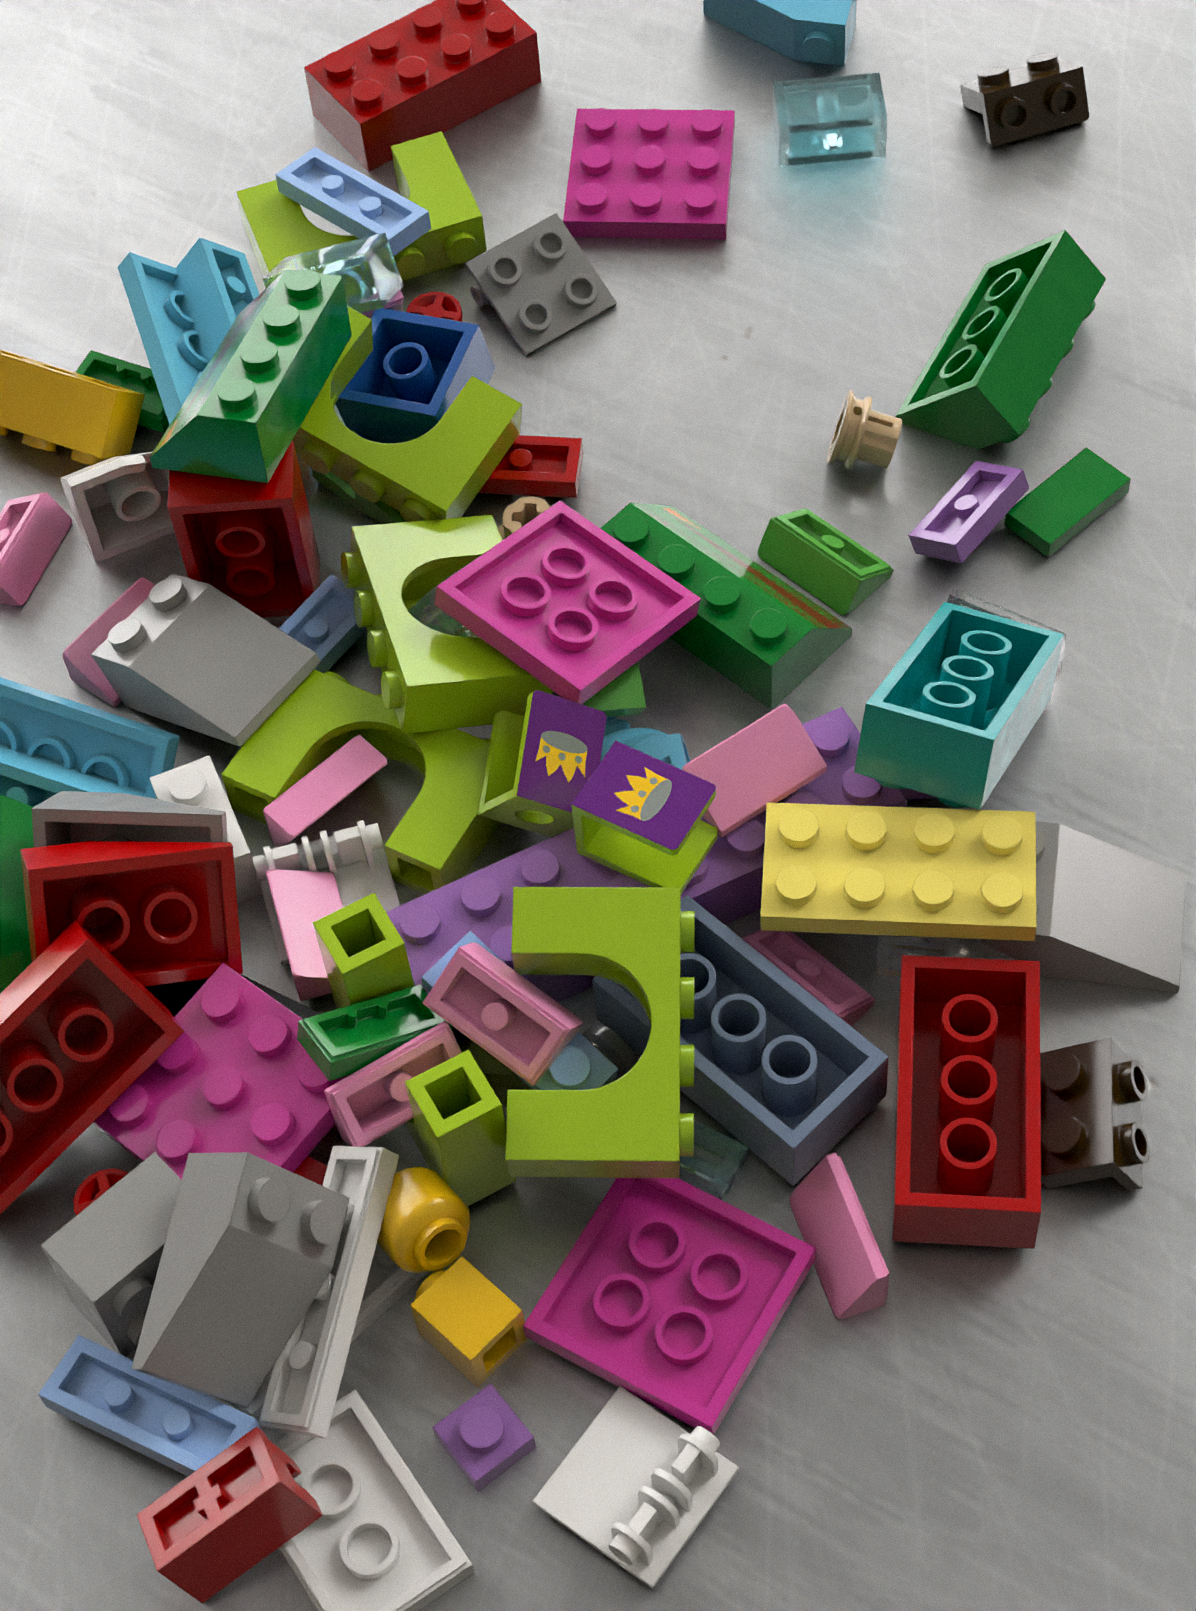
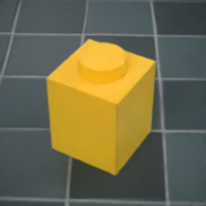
M463 1256L447 1270H436L430 1274L418 1288L415 1294V1301L410 1304L418 1333L477 1388L528 1339L525 1337L523 1328L525 1323L523 1311Z

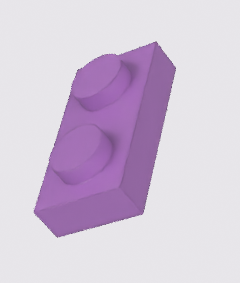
M975 461L908 535L915 554L962 564L1029 489L1023 469Z

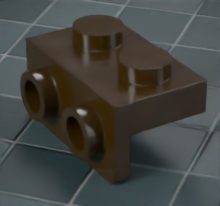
M1045 53L1028 58L1026 60V67L1009 71L1008 67L989 68L977 73L978 80L960 85L963 106L983 114L987 143L992 146L1002 145L1083 122L1089 118L1083 66L1060 59L1057 53Z
M1111 1037L1040 1053L1041 1183L1049 1189L1113 1176L1128 1191L1142 1189L1143 1164L1149 1160L1150 1147L1147 1134L1142 1126L1141 1101L1146 1100L1148 1096V1082L1141 1063L1138 1060H1133Z

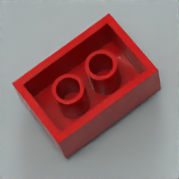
M293 441L268 483L169 470L167 508L188 578L212 585L261 618L291 616L320 586V556Z

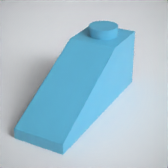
M703 0V13L705 16L792 60L845 66L856 26L857 0Z

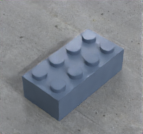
M686 895L681 899V911H694V953H680V977H694V1019H680V1045H694V1087H680V1090L794 1186L886 1096L889 1057ZM596 976L592 982L597 1020L619 1035L641 1057L651 1032V1026L643 1007L621 985Z

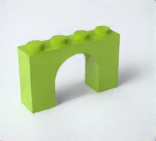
M442 131L391 146L396 182L401 196L428 210L431 229L392 258L353 235L333 234L313 225L305 216L300 204L279 193L276 180L236 191L244 229L267 286L285 270L309 269L321 274L343 276L345 294L379 282L387 281L394 284L464 263L486 252L483 216Z
M347 306L352 336L292 440L296 453L313 470L322 474L331 472L347 481L351 488L362 498L374 503L380 500L396 509L406 522L462 517L521 433L522 403L471 376L439 422L424 435L411 441L395 444L373 442L356 435L341 422L334 407L342 391L373 351L372 319Z
M492 515L351 527L350 551L342 552L341 554L342 581L345 588L354 589L355 619L359 628L367 627V650L371 667H380L382 671L381 692L384 706L387 710H395L403 734L493 725L494 715L501 710L525 716L527 699L530 693L539 690L553 695V690L479 636L463 637L438 632L423 625L412 616L422 609L435 606L436 588L439 584L503 541Z
M314 669L244 742L221 774L232 810L267 825L263 812L266 806L355 736L361 735L386 758L400 761L412 767L424 779V784L417 798L384 845L392 879L423 894L432 892L465 877L500 823L499 821L478 815L490 738L480 739L457 728L403 734L395 710H387L385 708L382 693L375 695L353 686L345 678L334 672L322 673Z
M513 887L511 954L514 970L520 975H592L611 980L627 989L639 1001L648 1017L651 1032L647 1046L638 1062L624 1076L608 1085L589 1090H507L505 1160L510 1177L680 1178V1156L694 1157V1113H680V1087H694V1045H680V1019H694V977H680V953H694V911H681V888Z
M375 893L312 922L335 1005L338 1009L415 986L405 943ZM469 1049L405 1081L414 1118L405 1122L404 1125L429 1168L437 1172L467 1206L516 1181V1177L509 1176L505 1160L506 1124L502 1104Z

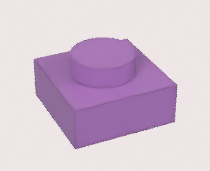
M491 1383L432 1427L435 1438L478 1492L536 1448L534 1436Z

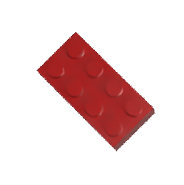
M435 0L304 67L313 116L368 172L393 160L391 146L441 131L444 133L541 82L537 32L502 0Z
M74 921L0 993V1214L185 1032L172 1013L77 921Z
M902 955L898 1006L892 1241L1034 1249L1041 1216L1040 961Z

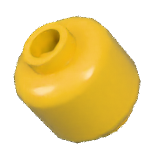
M421 1166L403 1169L394 1175L377 1243L395 1264L404 1271L416 1274L441 1270L452 1264L465 1248L471 1225L469 1208L437 1172Z

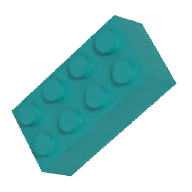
M944 602L866 702L854 773L874 778L880 785L888 788H908L935 796L942 803L952 807H972L981 810L1051 700L1064 634Z

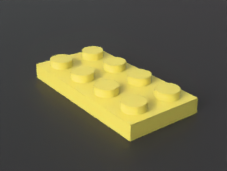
M767 802L760 915L761 930L1035 941L1037 927L1035 812Z

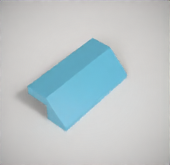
M201 237L176 268L131 252L127 254L118 266L169 425L239 313L259 295L245 253Z
M0 677L1 795L32 807L37 806L61 791L126 793L156 799L149 778L173 769L180 738L179 735Z

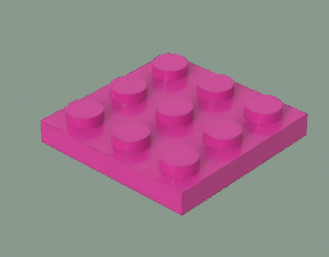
M577 108L563 223L573 237L726 240L735 134V110Z
M559 501L439 584L436 588L434 605L562 698L583 704L695 618L701 598L562 501Z
M222 963L175 1016V1019L185 1032L93 1124L141 1162L155 1152L181 1180L189 1153L248 1152L290 1172H294L335 1124L324 1090L347 1076L329 1081L297 1040L298 1021L302 1020V1018Z
M616 1178L524 1323L525 1337L617 1387H623L634 1396L694 1428L696 1426L703 1427L714 1435L815 1262L816 1247L679 1178Z

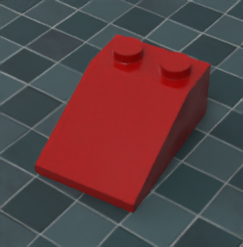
M86 841L20 849L32 962L74 921H77L144 987L210 978L222 963L238 974H243L234 855L231 842Z

